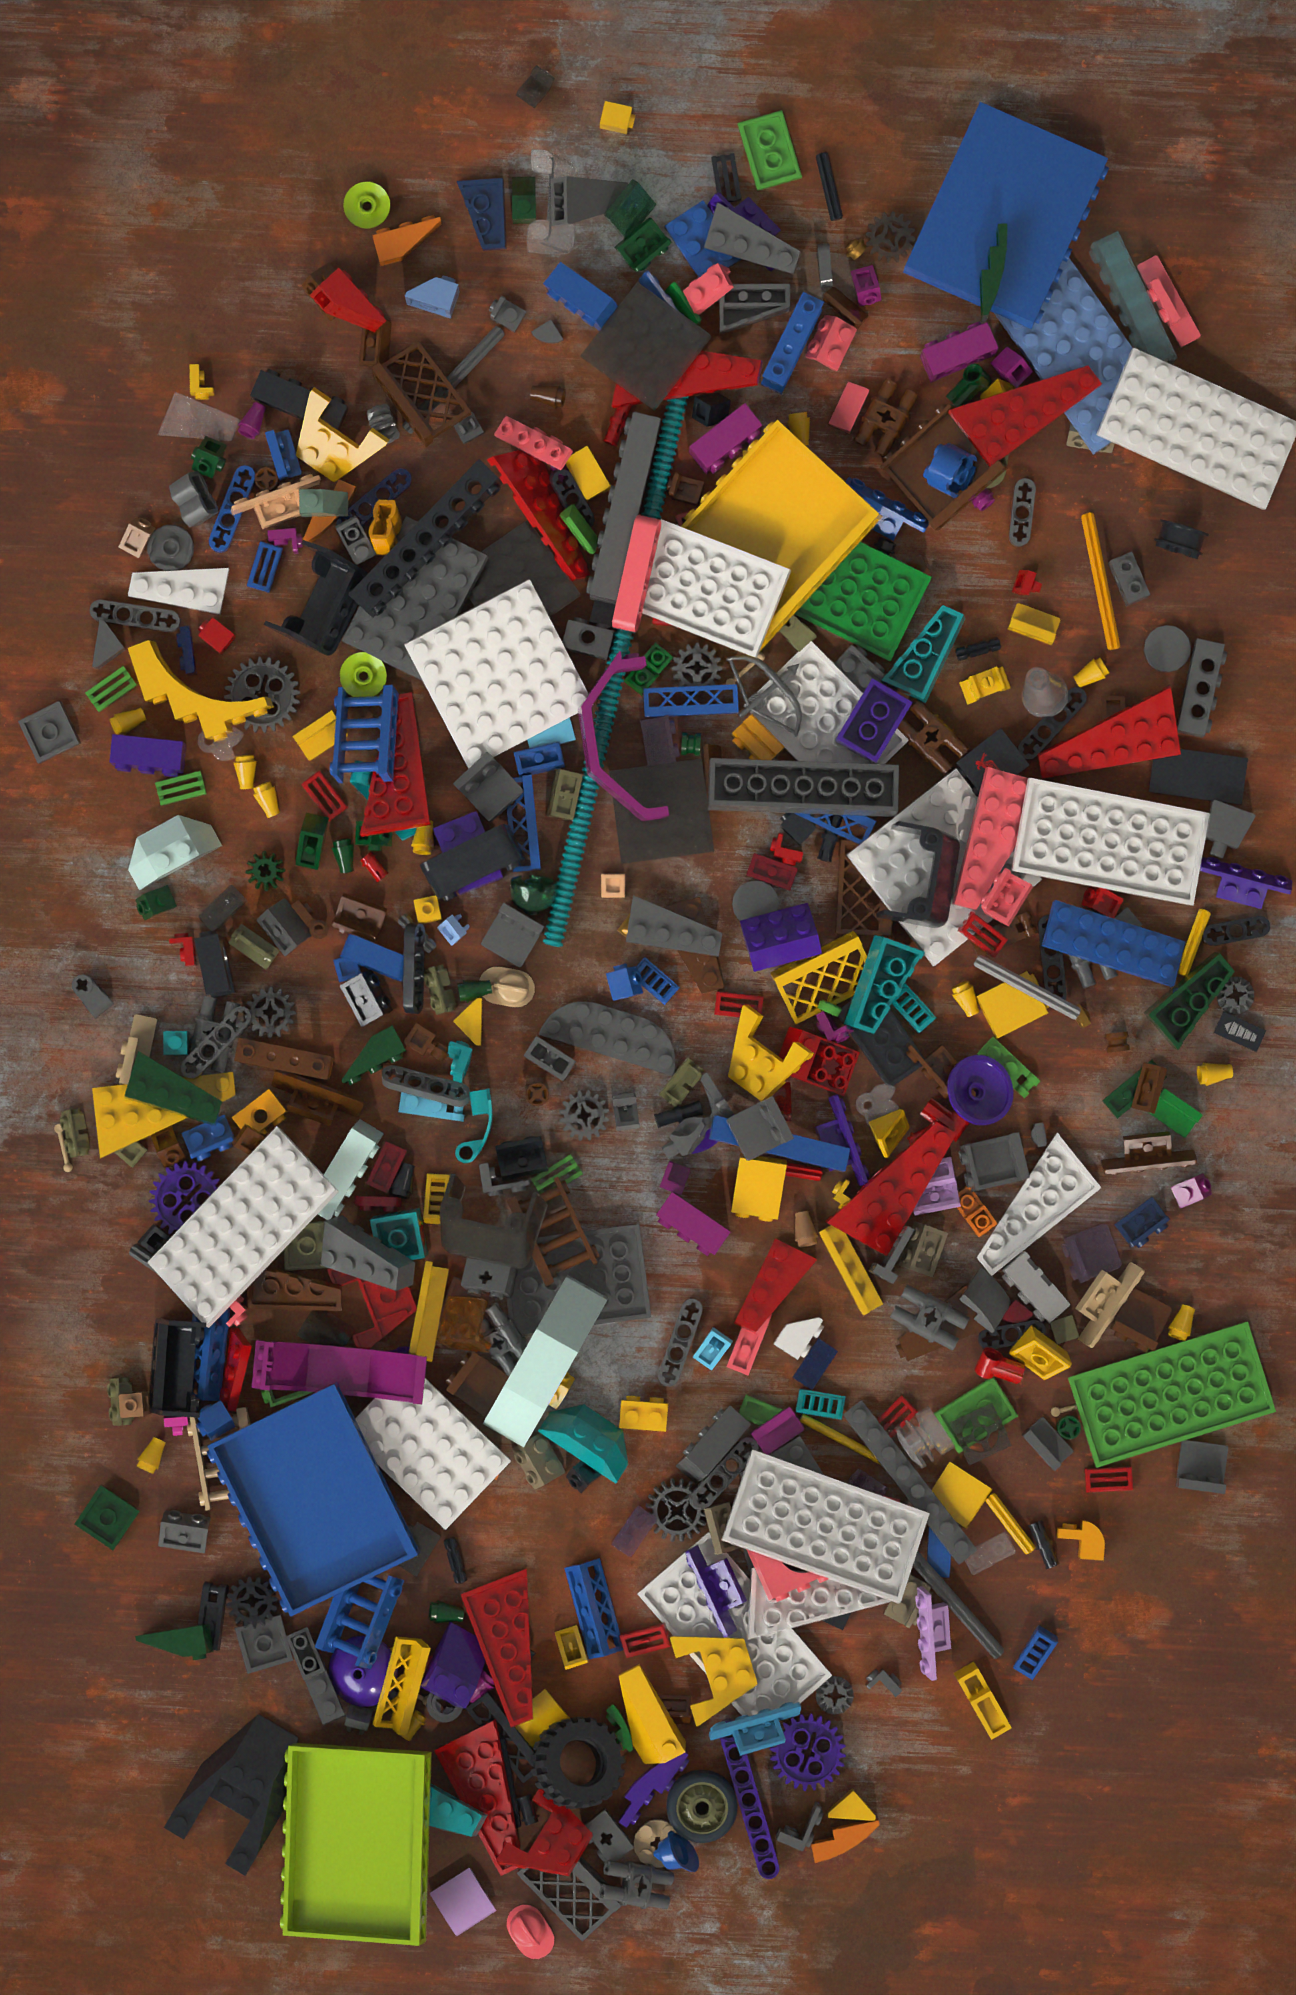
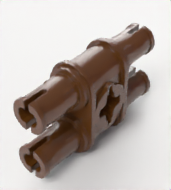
M889 379L884 380L877 396L871 398V403L865 415L861 417L862 425L853 440L856 444L866 447L874 430H881L883 435L874 452L882 457L888 455L895 440L901 438L900 434L907 421L911 419V414L909 413L918 397V394L906 389L898 406H890L889 401L897 384ZM886 413L890 414V420L892 421L887 420L886 423H883L882 417L879 415L885 416Z
M918 700L911 707L910 711L924 723V728L917 731L903 718L897 729L909 740L907 742L908 746H911L924 758V762H930L945 775L953 765L939 752V747L946 745L960 759L970 748L955 735V729L949 727L940 718V714H933ZM937 732V742L934 743L933 741H930L929 743L925 744L927 741L926 734L929 733L932 735L933 733Z

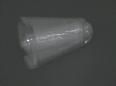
M1035 667L1030 669L1026 674L1022 689V702L1025 708L1036 717L1043 718L1057 715L1063 710L1068 701L1066 683L1060 676L1044 668Z

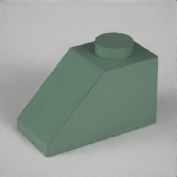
M299 489V513L301 517L348 516V492L325 489Z

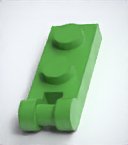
M994 1037L976 1053L977 1055L988 1056L998 1061L1008 1072L1013 1089L1024 1099L1029 1095L1028 1091L1041 1082ZM1021 1075L1027 1079L1022 1085L1016 1081Z

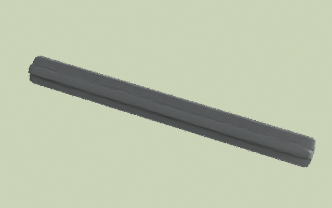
M495 326L446 377L453 388L504 337L505 333L500 327ZM437 387L434 397L446 398L449 391L447 388ZM425 400L417 409L428 411L430 401ZM433 401L431 412H433V410L440 404V402ZM406 421L402 424L408 433L414 432Z
M917 1551L913 1567L990 1655L995 1659L1000 1657L1004 1653V1648Z

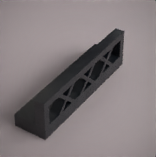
M490 1692L485 1693L475 1703L467 1706L466 1710L479 1727L484 1725L481 1720L488 1722L494 1720L491 1718L492 1713L496 1722H499L504 1729L503 1736L505 1740L513 1741L518 1747L517 1755L508 1754L510 1767L522 1783L532 1777V1772L530 1771L524 1776L518 1769L519 1759L528 1760L535 1769V1763H531V1755H535L536 1752L515 1727H510L504 1710ZM483 1702L489 1709L488 1718L478 1717L473 1708ZM511 1758H516V1759H517V1760H516V1765H515L514 1762L511 1760Z

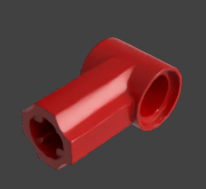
M932 1098L920 1113L930 1123L936 1121L957 1133L953 1139L954 1142H957L970 1124L957 1113L950 1112Z
M986 1347L979 1357L974 1370L979 1376L986 1379H991L995 1376L1018 1384L1023 1378L1025 1364L1005 1358L998 1350Z

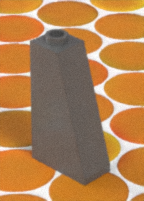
M570 176L551 179L552 226L572 224L629 206L628 182Z

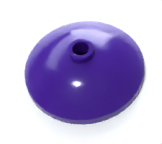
M984 1055L969 1056L958 1062L949 1075L947 1092L950 1103L956 1113L967 1122L975 1125H989L1002 1119L1009 1111L1013 1101V1084L1006 1069L995 1059ZM971 1090L975 1091V1097L972 1095Z
M366 1636L352 1637L346 1640V1642L361 1648ZM381 1641L377 1652V1659L371 1669L356 1666L357 1656L336 1648L330 1659L329 1676L337 1694L343 1700L355 1706L369 1707L378 1704L392 1654L390 1648ZM398 1668L394 1671L396 1679L398 1678ZM356 1670L362 1672L361 1678L356 1676ZM394 1688L389 1691L388 1696L393 1692Z

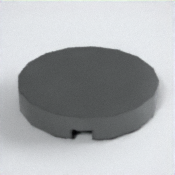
M164 525L155 530L150 536L147 552L150 560L157 568L164 571H177L190 563L194 555V543L184 528L177 525Z
M1165 625L1157 627L1149 633L1145 640L1143 651L1151 667L1168 673L1178 670L1185 665L1190 657L1191 646L1189 638L1182 630L1175 626Z
M754 880L744 883L737 889L733 897L732 907L734 914L740 921L778 911L779 900L777 893L770 885Z

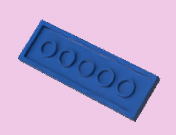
M1057 900L1052 903L1042 942L1043 947L1169 987L1175 985L1185 941Z

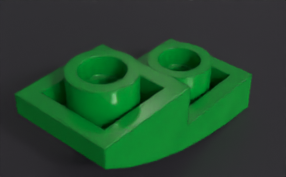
M656 642L644 655L647 666L642 670L632 671L624 680L627 685L641 696L644 694L643 688H649L673 659V656Z
M612 1702L606 1708L608 1712L606 1718L614 1727L617 1724L620 1726L615 1731L617 1735L616 1743L621 1742L623 1748L631 1752L633 1750V1743L628 1725L617 1706Z

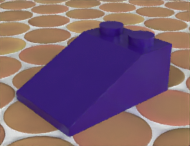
M449 1622L423 1674L420 1687L456 1707L466 1708L477 1687L485 1663L477 1637Z

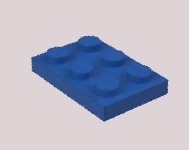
M703 200L664 226L698 278L706 273L709 267L717 263L730 268L742 260L704 248L714 215Z

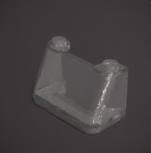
M531 149L532 172L538 173L542 178L543 184H549L547 220H536L529 225L527 231L528 253L568 254L574 249L576 222L560 226L551 225V179L564 176L578 177V168L572 161L549 151Z

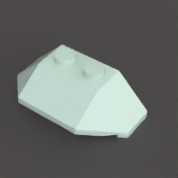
M177 815L137 837L128 870L138 889L142 890L221 847L222 844L211 825Z

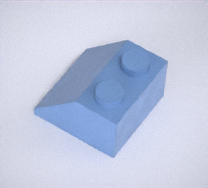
M442 276V278L435 277L407 291L405 294L406 304L451 319L460 293L459 286L453 278Z

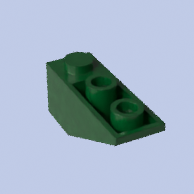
M393 1025L369 1039L342 1078L344 1084L348 1082L349 1085H352L362 1080V1074L368 1071L370 1074H373L383 1069L382 1064L389 1060L391 1063H394L404 1058L402 1053L406 1052V1049Z

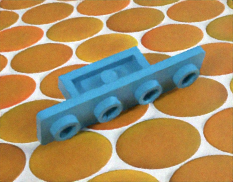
M788 1702L774 1710L769 1708L763 1709L753 1716L742 1715L737 1717L735 1721L728 1723L725 1721L718 1722L710 1728L709 1738L710 1740H715L733 1734L740 1756L785 1743L786 1739L779 1721L800 1715V1702L794 1704L793 1702Z

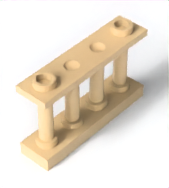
M237 1408V1414H233V1417H231L235 1428L241 1429L250 1425L248 1408ZM190 1417L187 1430L189 1436H193L202 1486V1492H199L200 1505H205V1510H211V1502L229 1499L228 1493L230 1492L227 1489L209 1493L207 1479L218 1477L217 1472H219L218 1467L205 1469L203 1455H207L208 1445L201 1446L200 1431L196 1426L197 1418Z

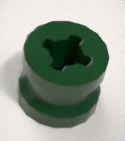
M682 732L681 755L693 753L695 756H700L701 733L689 735L687 732Z
M1066 1415L1057 1421L1056 1429L1061 1437L1074 1439L1080 1434L1081 1424L1077 1418Z

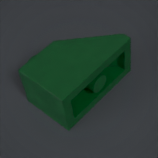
M512 177L513 224H536L535 177Z
M306 812L300 831L295 865L318 870L326 839L329 817Z

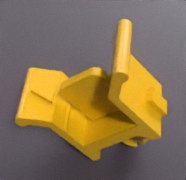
M996 666L970 676L967 680L959 683L967 705L998 691L1002 692L1011 689L1003 666L999 668Z

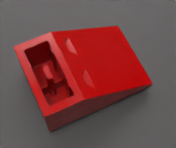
M340 268L335 270L310 294L312 299L325 313L372 332H376L386 322L382 310L377 306H373L368 301L369 297L361 288L358 289L352 283V277Z
M789 1027L779 1057L783 1060L786 1058L793 1042H800L814 1053L809 1060L804 1061L800 1065L801 1068L796 1073H792L789 1077L844 1096L860 1052L804 1030Z

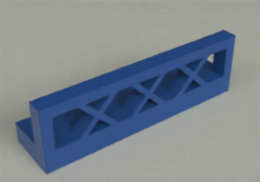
M737 684L643 688L645 718L739 713ZM711 690H719L715 695L710 692ZM722 690H733V703L723 704L717 696ZM688 691H695L692 696L687 693ZM699 691H706L712 698L707 704L700 705L693 697ZM666 692H672L668 697H666L663 694ZM675 692H682L689 698L682 706H676L670 700ZM648 693H659L665 701L659 707H649ZM715 699L719 704L710 703ZM668 701L672 706H664V704ZM690 701H692V702L695 703L696 705H687V704H688Z
M524 775L513 778L517 783L523 782L524 792L515 800L516 802L512 807L511 805L507 807L508 825L513 834L520 827L528 832V839L523 845L519 844L521 850L530 855L531 866L516 867L513 869V872L541 870L532 775ZM523 797L525 799V805L522 802H520V800ZM517 804H520L526 810V816L521 822L512 816V810ZM525 820H527V828L522 825ZM513 821L518 824L515 829H513ZM528 843H529V851L524 848Z
M794 813L859 845L869 837L876 822L867 816L839 815L843 817L846 825L835 828L831 826L829 816L832 815L830 814L814 818L810 814ZM826 818L827 823L820 820ZM859 825L867 829L862 840L852 835L851 826ZM847 828L848 833L841 830Z
M230 1307L209 1328L204 1327L203 1344L201 1346L199 1344L196 1345L193 1386L197 1381L199 1386L198 1394H195V1397H198L199 1400L220 1401L228 1325L226 1323L229 1321ZM193 1313L192 1321H200ZM198 1358L201 1360V1367L199 1369L196 1367V1360Z
M600 1558L564 1568L588 1658L604 1657L624 1650ZM594 1566L596 1573L594 1580L590 1577L587 1567ZM596 1589L601 1592L602 1598L600 1602L595 1598ZM602 1612L607 1614L608 1622L606 1625L601 1620ZM609 1635L613 1637L615 1647L609 1649L607 1642Z

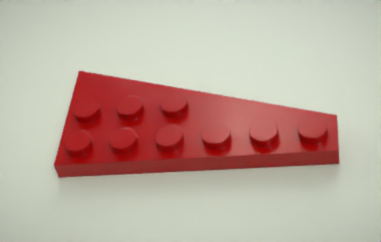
M1087 365L951 409L948 413L985 462L991 467L998 460H1002L1099 388L1102 383Z
M934 1121L908 1148L900 1152L888 1166H885L850 1201L842 1205L841 1209L833 1216H830L825 1222L887 1256L957 1133Z

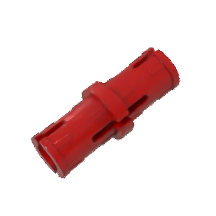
M633 404L622 405L616 408L614 415L610 416V425L603 442L612 446L618 445L617 443L623 428H625L626 420Z

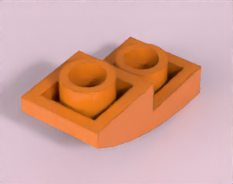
M965 1186L958 1191L961 1207L956 1208L978 1237L998 1224L976 1193L971 1192L970 1187Z

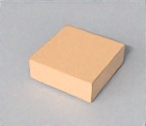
M601 874V898H625V874Z

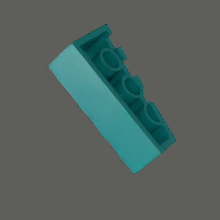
M942 605L923 628L919 636L910 644V647L902 657L897 660L889 673L882 679L883 684L926 703L965 621L964 614Z
M874 935L844 1024L874 1034L890 1010L891 1003L895 997H898L902 991L903 984L912 975L915 965L919 959H922L925 952L891 939Z
M430 1783L429 1826L470 1837L477 1836L488 1815Z

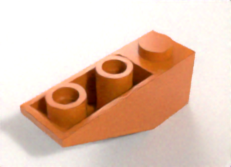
M434 215L422 218V222L413 224L410 221L400 224L397 229L383 228L377 230V234L372 236L380 266L404 260L442 225L440 217L435 218Z

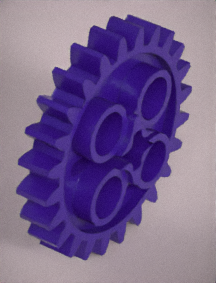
M187 1161L184 1162L183 1168H180L178 1163H175L174 1171L166 1167V1176L161 1173L158 1174L161 1182L153 1181L157 1190L149 1191V1193L155 1195V1199L149 1200V1203L155 1204L156 1207L152 1208L150 1212H158L159 1215L154 1220L162 1219L163 1223L160 1228L168 1225L169 1234L174 1230L178 1231L185 1223L182 1219L183 1211L191 1210L195 1213L199 1209L201 1204L198 1202V1195L201 1192H206L211 1196L218 1189L216 1184L220 1179L212 1180L211 1177L214 1171L206 1174L205 1165L198 1170L197 1162H194L191 1168H189ZM184 1176L192 1179L193 1185L189 1190L181 1187L180 1181ZM199 1183L202 1184L201 1189L191 1198L192 1205H184L178 1214L174 1216L172 1214L173 1211L184 1201L182 1195H189ZM167 1194L175 1195L177 1199L175 1206L169 1207L165 1204L164 1199Z
M801 1713L799 1721L791 1717L792 1724L788 1725L786 1722H782L785 1728L783 1733L786 1740L785 1743L770 1747L771 1751L776 1752L775 1755L770 1757V1760L778 1762L773 1766V1769H781L778 1774L779 1778L787 1776L785 1784L794 1781V1788L796 1789L799 1784H802L804 1791L811 1784L813 1790H816V1783H820L824 1788L825 1779L833 1782L831 1774H840L836 1767H844V1763L839 1758L846 1757L845 1753L840 1752V1749L845 1748L846 1745L838 1743L843 1736L842 1734L835 1735L838 1729L837 1726L829 1728L830 1720L823 1724L821 1715L818 1716L817 1720H813L812 1713L809 1714L808 1719H804ZM798 1731L806 1732L808 1735L806 1741L802 1743L796 1742L794 1739L795 1733ZM813 1732H816V1737L811 1746L814 1754L808 1755L803 1772H800L799 1768L804 1759L802 1749L808 1748ZM820 1739L829 1741L830 1745L827 1750L820 1751L817 1749L816 1744ZM790 1753H796L799 1756V1761L795 1765H790L786 1762V1757ZM818 1761L821 1763L822 1767L818 1773H812L808 1770L811 1762Z

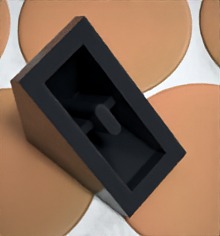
M153 1224L140 1238L138 1243L155 1255L171 1236L157 1224Z

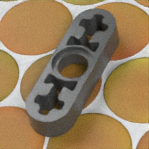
M1027 478L1020 479L1016 483L1013 493L1009 541L1016 547L1026 545L1031 536L1036 486L1032 480ZM1024 483L1031 489V492L1026 494V500H1031L1030 504L1024 501L1016 502L1017 498L1019 500L1022 499V491L1018 490V487H1022ZM1020 506L1026 507L1029 511V515L1025 519H1019L1016 516L1015 511ZM1014 521L1019 524L1028 523V527L1024 525L1022 527V534L1026 535V538H1022L1021 542L1017 541V537H1013V534L1018 532L1019 525L1014 526Z

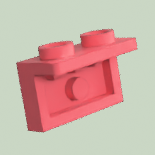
M719 263L709 267L706 273L693 280L683 290L694 313L700 315L734 288L728 277L731 273L728 267Z
M825 315L818 323V330L808 344V351L805 357L816 360L831 370L838 371L857 329L836 316Z
M1004 868L1003 872H999L995 877L992 890L984 895L981 904L986 915L1009 926L1033 886L1011 874L1009 869Z
M241 1295L229 1306L235 1312V1315L226 1323L229 1327L234 1324L239 1326L248 1317L245 1313L248 1308L242 1303L244 1298Z

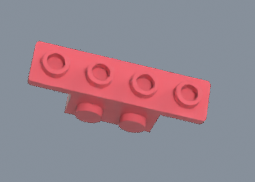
M1155 255L1140 263L1137 269L1148 288V296L1153 303L1156 302L1160 309L1158 311L1160 318L1164 323L1167 322L1179 346L1184 347L1200 338V332L1158 256Z
M505 416L494 434L502 441L559 470L563 469L573 453V450L563 445V442L552 435L549 438L539 428L534 427L532 429L508 416Z

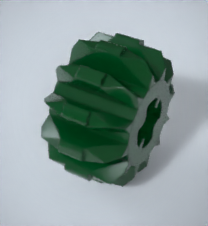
M266 851L262 852L263 859L254 854L253 857L257 862L248 861L247 864L253 867V869L245 870V873L248 875L254 874V876L248 879V882L253 883L258 880L255 884L257 890L261 887L262 883H264L265 891H269L268 883H271L276 889L278 886L274 880L277 879L281 882L284 880L278 873L286 872L285 868H277L283 863L282 859L273 863L276 858L275 853H272L269 859H267ZM265 865H269L270 876L266 874V877H261L262 872L260 868L262 866L265 868Z

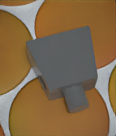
M1213 800L1209 808L1210 816L1205 839L1214 842L1210 855L1223 859L1227 847L1232 849L1239 847L1256 815Z

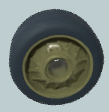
M694 1770L682 1775L675 1781L667 1796L666 1809L671 1826L681 1837L696 1843H708L721 1838L731 1829L737 1816L738 1805L732 1786L723 1776L710 1770ZM704 1801L709 1805V1809L705 1813H698L695 1809L696 1804Z

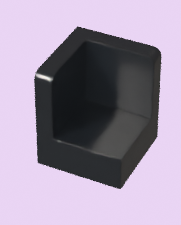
M716 391L695 396L692 418L706 427L719 424L729 416L731 400Z

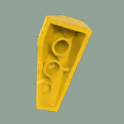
M640 1664L619 1674L632 1743L643 1763H666L685 1753V1739Z

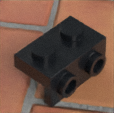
M529 1136L523 1140L515 1142L506 1141L495 1146L503 1181L549 1171L541 1136Z

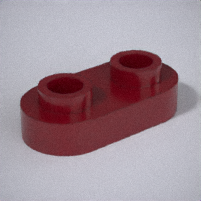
M355 1196V1206H359V1210L373 1211V1206H383V1211L397 1212V1207H402V1198Z

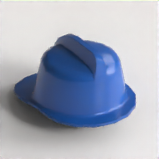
M673 1831L668 1832V1837L658 1843V1849L653 1852V1855L669 1870L683 1868L690 1872H696L699 1868V1858L693 1845Z

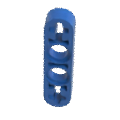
M240 466L235 471L210 534L209 545L217 553H223L228 550L243 514L241 512L233 515L235 522L229 527L222 524V517L225 514H232L231 507L234 504L231 503L230 496L234 492H240L243 498L248 500L255 484V472L249 466ZM245 471H249V476L252 477L251 480H246L244 483V488H248L247 492L241 488L234 487L235 483L240 486L242 478L239 474H244ZM218 527L225 531H231L230 535L224 534L223 540L226 544L225 546L220 545L219 548L216 547V543L213 541L215 538L219 539L222 533L217 531Z

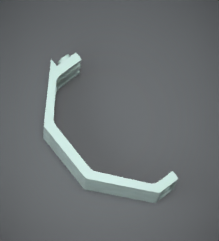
M566 1276L483 1425L520 1446H525L597 1320L608 1297L573 1277Z

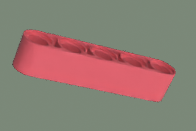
M637 515L635 518L613 615V628L631 632L638 631L661 531L660 519Z

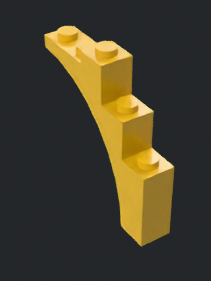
M148 640L128 648L145 701L153 702L156 705L166 702V697H168L175 720L189 723L197 720L198 715L205 738L214 739V742L228 738L227 734L233 732L231 723L233 725L246 721L245 717L251 715L259 717L267 714V709L273 708L271 698L268 697L249 701L225 702L199 694L186 686L171 671L154 641Z

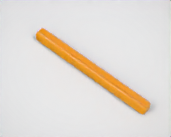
M1085 513L1081 516L1107 649L1115 650L1120 648V642L1094 513Z

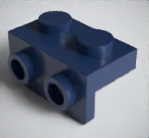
M1150 1197L1116 1222L1114 1226L1130 1247L1136 1245L1140 1248L1149 1241L1148 1236L1154 1231L1159 1234L1168 1227L1166 1222L1170 1218L1166 1216L1154 1198Z

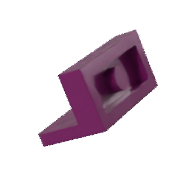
M788 1406L750 1433L763 1452L769 1455L801 1433L804 1427L790 1406Z

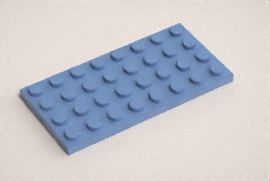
M1069 258L1067 262L1062 261L1059 267L1063 272L1058 283L1053 281L1050 287L1054 292L1049 303L1044 302L1041 307L1044 314L1039 324L1034 323L1032 329L996 313L994 314L1041 380L1088 365L1101 381L1102 385L1064 413L1094 455L1112 443L1096 434L1132 346Z

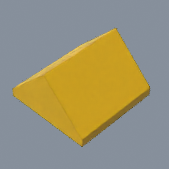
M1032 1325L1009 1352L1012 1357L1025 1364L1027 1368L1043 1380L1068 1369L1072 1365L1068 1352Z

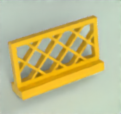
M854 931L822 946V954L790 962L770 972L795 1024L823 1011L817 1008L818 1003L814 1002L818 990L828 993L827 1001L834 1005L854 996L856 990L854 985L858 984L856 981L860 969L863 970L864 966H862L863 961L865 963L867 958L862 943ZM858 949L861 955L858 964L848 962L849 953ZM832 961L841 963L837 975L825 972L828 963ZM845 965L856 968L852 980L841 977ZM812 971L820 974L816 986L805 982L807 974ZM824 975L835 978L831 990L820 987ZM839 980L850 983L848 991L843 994L835 992ZM790 982L799 984L795 996L785 993L783 986ZM803 986L814 989L810 1001L799 998ZM797 1001L809 1004L805 1013L799 1016L796 1015L794 1009Z

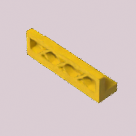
M832 1225L819 1231L820 1237L861 1314L864 1316L873 1309L883 1305L846 1233Z
M426 1261L409 1354L427 1356V1361L432 1362L449 1269L434 1267L433 1262Z
M396 1636L373 1720L375 1727L392 1728L398 1735L407 1736L431 1649L422 1639ZM402 1644L411 1645L410 1651L401 1657L400 1649ZM403 1665L405 1668L404 1673L396 1679L394 1671ZM397 1686L399 1690L398 1695L390 1701L388 1699L389 1691ZM391 1708L393 1711L391 1721L381 1720L383 1713Z

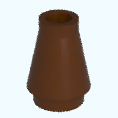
M532 386L530 400L538 401L555 409L564 406L566 389L560 386Z

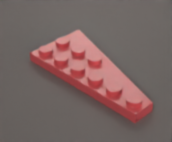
M990 767L985 768L952 901L953 905L977 910L984 895L992 886L995 877L1016 846L1028 778Z

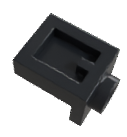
M583 1461L573 1466L566 1475L570 1485L580 1493H583L590 1484L602 1476V1474Z

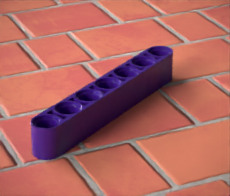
M729 1718V1719H724V1720H722V1721H725L726 1723H728V1722H732V1721H735V1720ZM733 1735L720 1738L758 1871L763 1878L772 1879L779 1872V1864L748 1756L744 1754L738 1759L731 1758L729 1750L737 1747ZM739 1770L748 1772L749 1776L746 1781L740 1782L735 1778ZM744 1794H754L755 1801L749 1805L743 1803L742 1797ZM757 1815L762 1819L760 1826L752 1827L749 1825L748 1821L752 1816ZM760 1838L766 1839L769 1843L768 1847L764 1850H759L755 1847L756 1841ZM766 1861H771L775 1864V1869L770 1873L762 1870V1865Z

